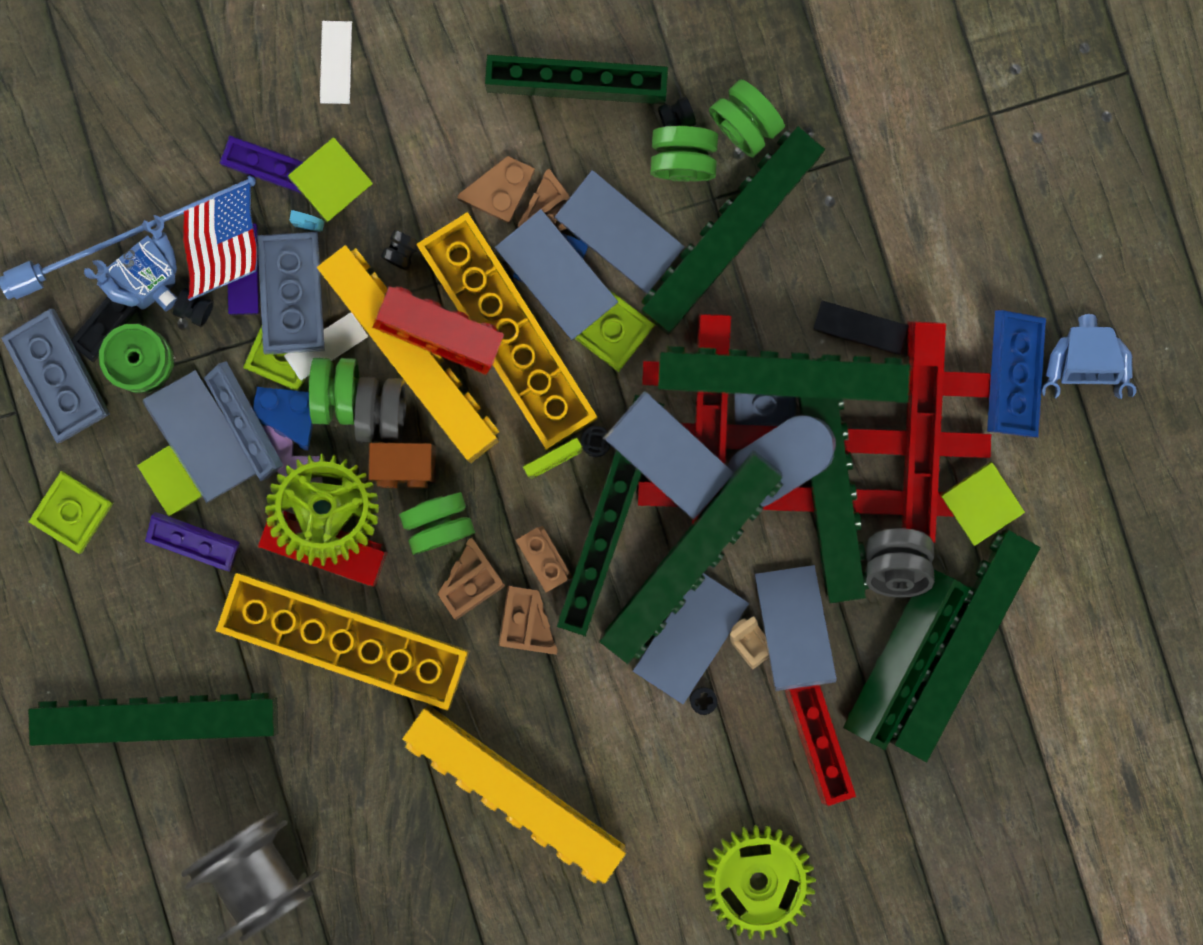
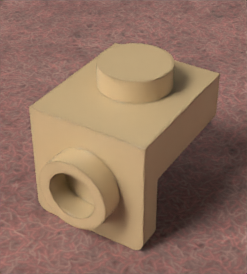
M754 616L749 620L744 618L738 621L731 629L730 642L753 670L769 658L766 637Z

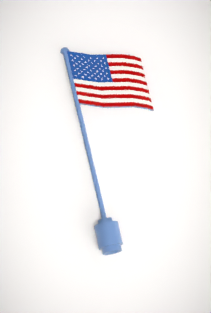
M247 176L248 179L161 217L166 222L184 214L183 242L190 275L189 301L256 272L257 244L251 218V186L253 187L256 183L253 176ZM156 220L148 222L150 228L157 225ZM141 225L44 268L39 263L34 265L30 260L3 272L4 275L0 277V287L8 300L14 297L19 299L44 288L43 281L47 280L46 273L145 230Z

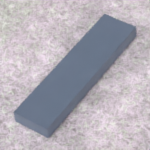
M227 361L219 363L204 379L259 480H266L284 465Z

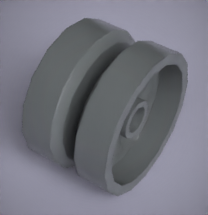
M360 376L355 403L356 442L373 443L377 438L380 425V437L383 443H401L406 418L405 380L401 378H387L383 385L381 396L380 382L377 377Z
M898 528L884 530L868 538L866 559L869 563L866 568V584L869 589L888 597L902 598L917 596L932 588L934 584V567L932 565L934 543L929 536L912 529Z

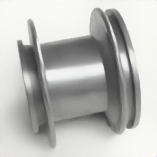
M277 811L234 836L181 873L182 877L189 875L192 881L186 884V889H190L198 883L211 882L237 924L218 937L220 941L241 929L243 936L239 939L243 942L313 895L311 890L306 893L302 887L318 877L320 872L316 871L298 883L272 843L278 830L287 825L285 820L279 824L276 823L274 818L279 815Z

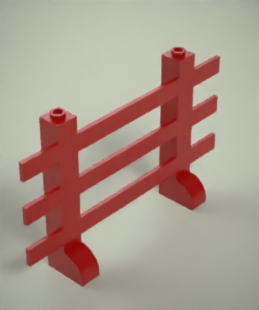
M698 314V348H716L717 355H729L731 316ZM907 321V352L910 358L906 430L848 428L849 440H844L845 452L905 455L903 490L856 489L857 500H852L853 510L860 514L902 515L901 529H912L922 532L935 543L937 516L954 517L940 496L944 492H938L940 456L990 458L991 433L941 432L943 396L989 397L991 373L944 371L946 323ZM643 361L642 385L658 386L660 361ZM696 391L695 423L680 424L724 464L726 449H744L778 427L727 424L728 393ZM639 481L638 506L679 507L651 481ZM797 487L775 502L764 506L763 510L814 512L811 487ZM702 511L695 517V519L691 518V525L702 513Z

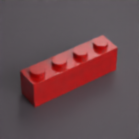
M389 286L372 328L485 375H487L492 367L504 336L503 333L498 332L495 326L489 323L479 324L470 320L469 316L463 312H450L441 308V305L434 300H422L412 296V293L405 288H393Z
M283 510L282 513L289 529L295 535L301 533L302 530L298 521H296L295 514ZM266 522L258 547L297 560V550L287 555L286 547L288 544L279 547L277 539L280 536L272 537L270 530L273 527H268ZM340 530L335 537L342 539L349 533ZM368 540L367 546L359 542L357 543L359 546L358 554L349 549L348 560H345L342 554L337 555L336 565L331 560V557L326 558L325 565L322 566L320 558L315 557L311 566L375 587L388 552L381 550L383 544ZM304 555L300 562L310 565L308 556Z
M820 685L784 690L821 803L830 806L856 797Z

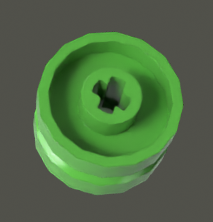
M739 79L728 91L730 100L719 98L709 108V113L717 126L735 146L748 156L755 157L765 147L764 137L774 139L784 129L785 124L777 110L760 91L747 81Z
M667 126L654 129L652 148L659 153L651 157L650 175L665 180L687 182L714 179L716 177L717 161L709 155L717 151L718 133L705 128L689 126Z
M124 324L113 329L103 339L99 350V365L104 376L113 385L133 393H150L160 388L170 378L174 367V353L169 342L158 332L140 324ZM137 354H139V361L133 363V359H138Z
M313 358L309 378V409L312 424L329 425L335 410L336 419L339 424L355 425V403L360 378L357 359L341 358L335 372L331 359Z
M461 492L430 499L399 514L404 529L424 528V531L412 535L408 540L413 555L441 547L476 533L471 518L462 517L455 520L450 518L463 512L467 507Z

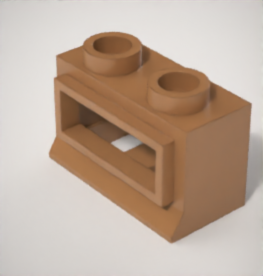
M543 526L537 527L516 539L517 544L546 593L573 578Z

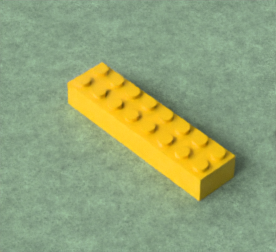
M468 212L416 244L457 310L468 315L470 320L479 324L489 323L495 326L498 332L504 334L492 365L546 451H549L598 420L596 413Z
M346 245L317 266V269L466 460L470 463L474 462L499 442L495 436L499 433L498 429L488 416L481 419L477 413L481 408L469 392L464 395L460 392L458 388L463 384L450 368L444 371L440 366L444 362L441 356L372 328L388 289L375 272L371 275L367 273L366 270L370 268V265L356 248L350 251Z
M244 573L235 574L216 628L217 632L445 710H449L470 652L461 647Z
M428 705L423 709L403 737V740L407 742L405 747L411 753L418 757L424 754L432 760L430 765L443 775H446L447 772L457 778L455 783L468 793H471L472 790L482 796L480 801L493 811L499 808L507 814L505 819L518 829L524 826L532 833L530 837L543 847H546L547 844L551 845L556 849V856L568 865H571L573 862L582 869L581 874L593 883L599 880L605 884L625 856L626 847L622 842L432 706Z

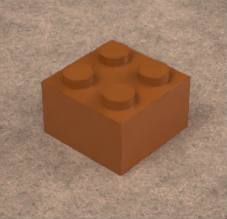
M369 443V480L377 482V487L398 488V483H407V487L412 489H428V483H435L436 447L434 445L418 443Z

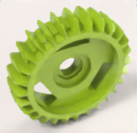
M320 454L319 462H314L311 455H309L308 464L303 465L297 459L296 470L287 465V477L278 474L277 481L280 485L272 483L270 488L274 494H268L266 497L268 504H271L265 507L266 514L270 516L266 519L267 526L273 527L270 530L272 537L280 536L277 539V545L282 547L288 544L286 547L287 555L297 550L298 561H301L304 555H307L310 565L313 564L315 557L320 558L322 566L325 565L326 558L331 557V560L336 565L337 555L342 554L345 560L349 559V549L358 554L359 546L357 543L359 542L367 546L368 539L365 534L373 536L374 527L371 525L378 524V517L374 515L379 512V505L374 504L377 502L378 496L377 493H370L373 491L374 485L372 482L365 483L367 481L366 472L356 476L358 473L357 464L348 469V460L345 458L340 465L336 464L335 455L332 456L330 462H325L323 454ZM330 477L342 481V486L311 481L312 478ZM319 500H325L330 503L331 509L326 514H318L313 509L314 504ZM291 507L302 530L301 533L296 535L289 529L282 513L283 510ZM353 515L360 519L356 527L342 539L335 537Z
M754 825L753 834H749L746 828L742 827V836L739 838L732 831V842L729 843L722 838L721 842L724 849L722 851L715 847L712 849L717 859H707V863L713 869L704 870V875L710 877L711 881L703 882V887L712 889V891L705 894L706 900L715 899V902L709 908L712 912L720 909L716 919L720 922L727 918L726 929L730 930L734 924L737 925L736 934L738 936L742 934L744 929H747L749 939H752L755 931H758L761 940H764L766 931L770 930L772 936L776 938V928L780 927L785 933H788L786 923L790 922L797 926L798 923L794 916L798 914L806 917L805 912L801 908L802 905L812 906L811 901L806 898V894L814 895L815 890L807 886L810 883L816 882V878L807 875V873L814 870L812 864H803V862L809 859V855L807 853L798 855V852L802 849L800 843L795 844L793 847L790 846L793 841L791 835H788L784 840L781 839L783 833L781 829H778L773 836L771 835L770 826H766L764 833H760L758 826ZM763 844L770 845L771 853L740 856V849L743 847ZM760 872L766 875L767 884L764 888L754 889L750 885V878L753 874ZM792 879L798 882L797 891L791 904L786 909H783L779 905L789 880ZM730 887L747 910L740 916L734 912L721 895V892Z

